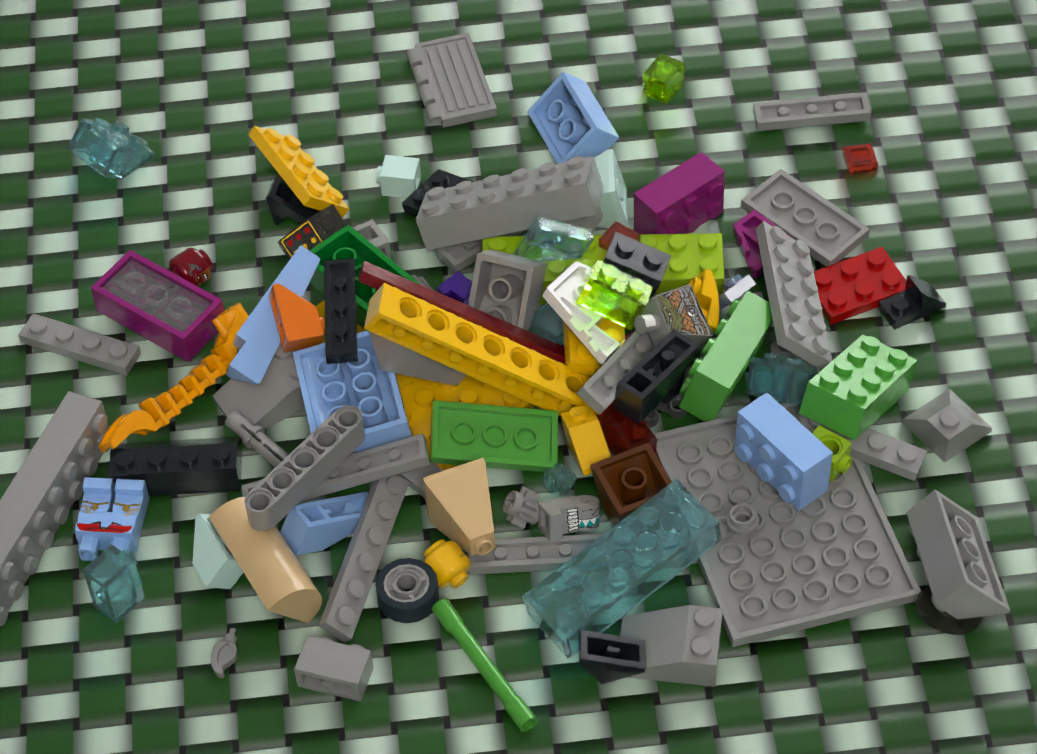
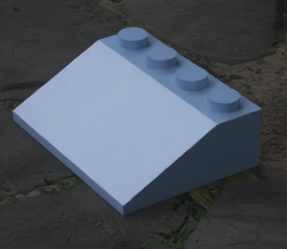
M368 330L357 333L358 362L327 364L325 343L292 352L311 434L340 407L350 405L357 407L361 411L365 439L353 452L364 451L412 437L396 373L380 369Z

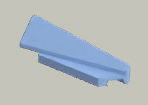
M300 245L273 284H281L300 297H303L320 262V258ZM273 284L235 335L233 345L240 350L229 364L226 376L231 379L253 384L261 383L280 344L269 300Z

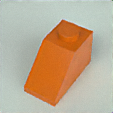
M273 284L269 300L283 353L319 345L325 335V320L323 316L319 317L317 307L281 284Z

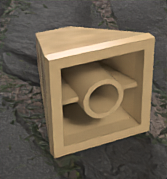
M484 458L423 477L428 520L434 527L452 541L457 542L471 556L477 554L486 555L496 548L487 469Z

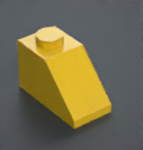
M589 405L576 406L569 411L560 413L567 446L583 476L592 473L591 464L609 458L611 455L599 420L593 409Z

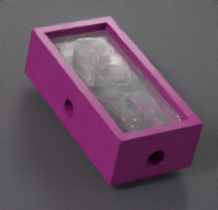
M129 250L91 287L95 307L98 312L187 362L218 333L212 320L225 311L222 299L132 250Z

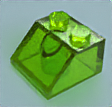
M597 259L588 270L576 303L632 330L635 318L641 315L645 309L653 287Z

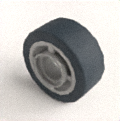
M397 559L387 564L378 574L375 583L378 606L385 616L396 622L413 623L428 617L432 613L433 605L439 600L437 576L431 566L417 559Z

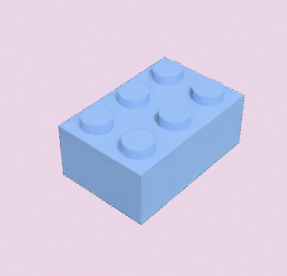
M766 392L738 411L734 448L736 455L741 461L749 463L756 470L761 480L770 483L785 502L791 503L800 511L828 491L833 452L771 395Z

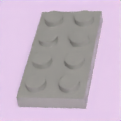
M782 169L768 178L741 201V208L748 213L755 209L793 239L803 241L810 249V256L826 267L838 263L869 237L870 229Z

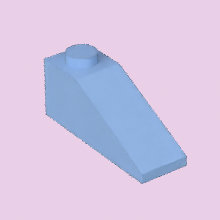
M362 492L298 504L288 513L280 533L296 556L322 551L354 533L369 493Z

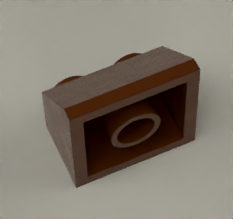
M649 442L591 464V471L603 510L616 533L627 532L675 513L678 491Z

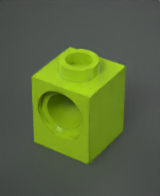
M818 425L812 434L833 452L829 481L833 483L840 473L845 474L852 464L853 457L850 456L852 442Z

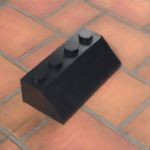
M225 437L120 443L115 449L110 450L108 476L113 479L114 485L116 484V479L145 480L149 496L241 491L242 438Z

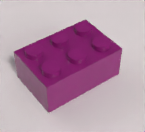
M700 152L635 192L634 234H688L696 231L699 226L710 219L717 218L724 209L725 171L707 155Z

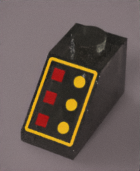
M332 204L308 218L280 239L278 244L290 260L300 245L310 251L347 224Z

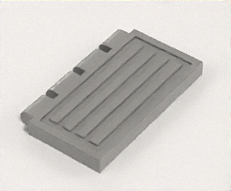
M469 32L416 43L415 48L409 49L406 52L431 125L441 124L444 128L497 116V107Z

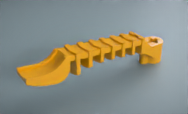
M240 302L229 307L212 320V323L219 332L215 345L210 350L212 354L200 361L201 364L190 370V375L181 379L178 385L173 386L167 392H163L155 398L149 397L138 405L140 410L132 411L117 418L103 435L98 445L102 453L110 447L112 450L115 449L130 434L145 436L170 423L169 420L172 417L181 413L182 408L193 403L192 399L202 395L205 388L216 383V378L227 373L226 370L229 364L237 355L238 348L233 345L235 335L249 317Z

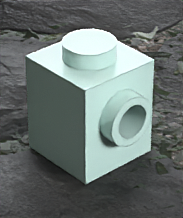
M385 155L383 165L377 168L376 183L381 184L382 196L408 198L420 185L421 170L419 158Z

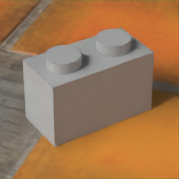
M307 636L294 671L297 687L361 702L374 667L371 650L356 644L346 645L337 643L327 637L316 638Z

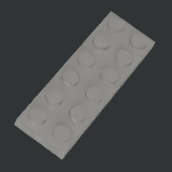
M763 221L756 228V234L777 344L822 370L832 361L814 276V268L811 262L810 249L803 241H796L786 235L780 227H773Z

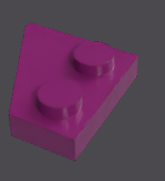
M754 209L733 224V233L752 276L757 279L764 271L756 228L763 221L773 227L776 225Z

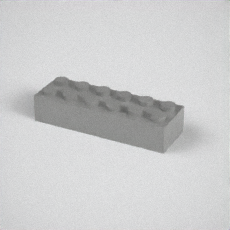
M576 156L567 162L558 164L549 162L541 165L539 168L531 170L522 168L504 176L490 175L481 181H463L454 187H435L426 192L416 218V223L426 250L429 251L597 215L603 183L594 156L585 158L583 156Z

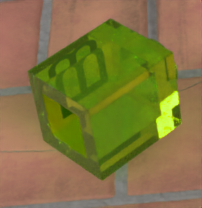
M660 53L643 73V94L667 104L684 84L685 63Z

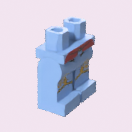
M84 477L82 487L84 495L74 530L78 541L80 559L82 561H94L98 557L99 550L108 551L109 559L113 562L126 563L130 552H137L138 540L150 499L145 480L116 479V484L114 485L111 478Z

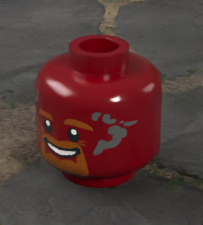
M190 247L169 261L170 272L199 287L211 278L213 264L205 251L201 249L198 251Z

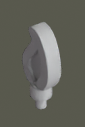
M230 628L229 633L224 635L223 641L218 642L212 650L211 664L213 672L221 679L225 677L224 671L234 664L238 658L236 648L237 636H235L236 629Z

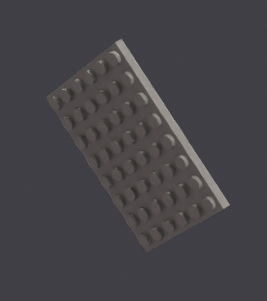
M803 399L780 404L800 422L803 415L799 414ZM738 414L650 434L651 447L678 491L676 509L684 529L687 531L688 539L691 541L693 551H695L697 561L716 608H723L722 623L732 647L921 600L922 591L860 459L853 457L848 471L845 474L840 473L833 483L829 481L826 493L798 511L791 503L785 502L770 483L761 480L756 470L749 463L741 461L736 455L734 448ZM748 504L754 508L759 516V525L754 532L747 535H739L729 530L726 524V516L733 506Z

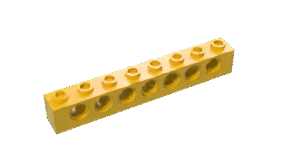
M386 283L378 289L369 301L364 325L365 330L542 409L558 411V416H560V413L569 411L573 407L588 405L577 392L591 378L589 375L567 370L566 365L561 362H557L535 350L524 347Z

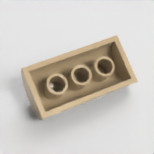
M245 497L233 499L220 506L209 516V519L266 609L279 615L309 623L321 607L322 596L276 525L267 531L254 530L248 521L244 502Z

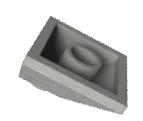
M950 389L902 420V423L944 463L992 432V427Z

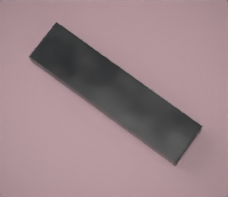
M355 259L324 261L327 364L358 362Z

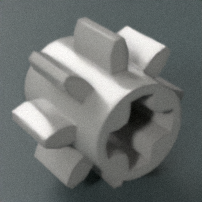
M522 486L520 493L515 490L511 491L503 504V511L508 514L506 520L521 529L525 528L526 523L536 524L538 521V500L540 495Z

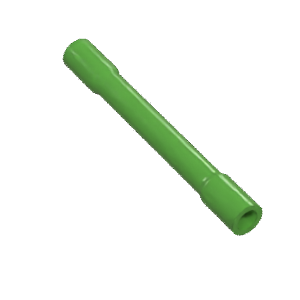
M447 598L437 601L432 607V612L446 631L451 633L489 684L520 731L527 732L531 730L538 722L536 716L524 700L516 694L477 642Z

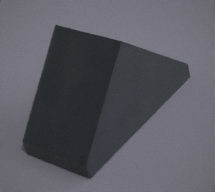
M580 630L579 663L601 684L644 673L646 670L645 640Z

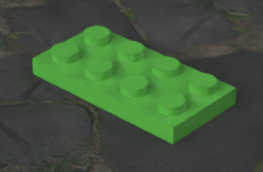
M433 400L430 463L462 465L484 458L487 468L556 473L558 468V411Z

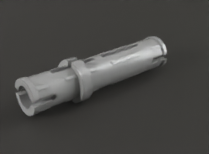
M239 410L233 411L225 420V425L243 439L242 442L247 448H253L272 466L276 467L281 461L269 450L282 461L289 455L265 434V429L260 425H254Z

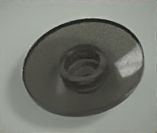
M930 586L923 589L918 595L916 609L919 616L927 625L937 631L951 635L968 634L977 629L983 617L957 619L947 612L939 611L931 600L933 595Z

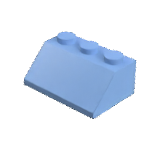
M565 72L559 75L527 111L557 164L567 162L576 156H583L584 158L594 156L595 158L610 149L619 139L618 134L587 83Z

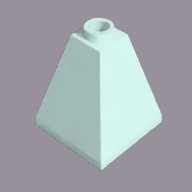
M608 149L594 158L603 183V191L599 203L603 218L597 227L627 231L629 230L627 188L614 150Z

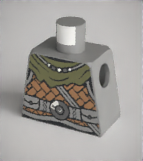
M691 285L656 295L642 308L640 315L634 321L635 329L639 334L649 333L654 347L674 329L697 343L699 349L713 336Z

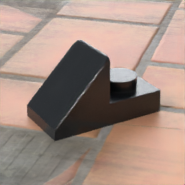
M276 175L266 196L274 224L278 225L288 216L301 225L309 221L315 229L320 221L322 211L304 206L283 178ZM309 223L304 225V227H308L310 231L313 230Z
M908 275L905 291L879 301L878 310L895 330L946 308V302L930 283Z

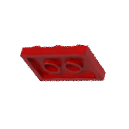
M883 247L814 271L822 313L830 325L879 307V301L905 291L906 279Z

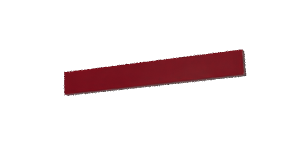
M366 261L361 266L358 280L365 285L378 290L386 283L565 365V348L562 345Z

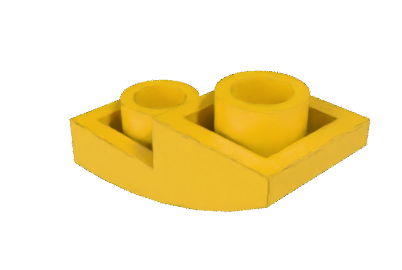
M706 268L697 277H693L688 285H691L713 333L719 323V297L713 273Z

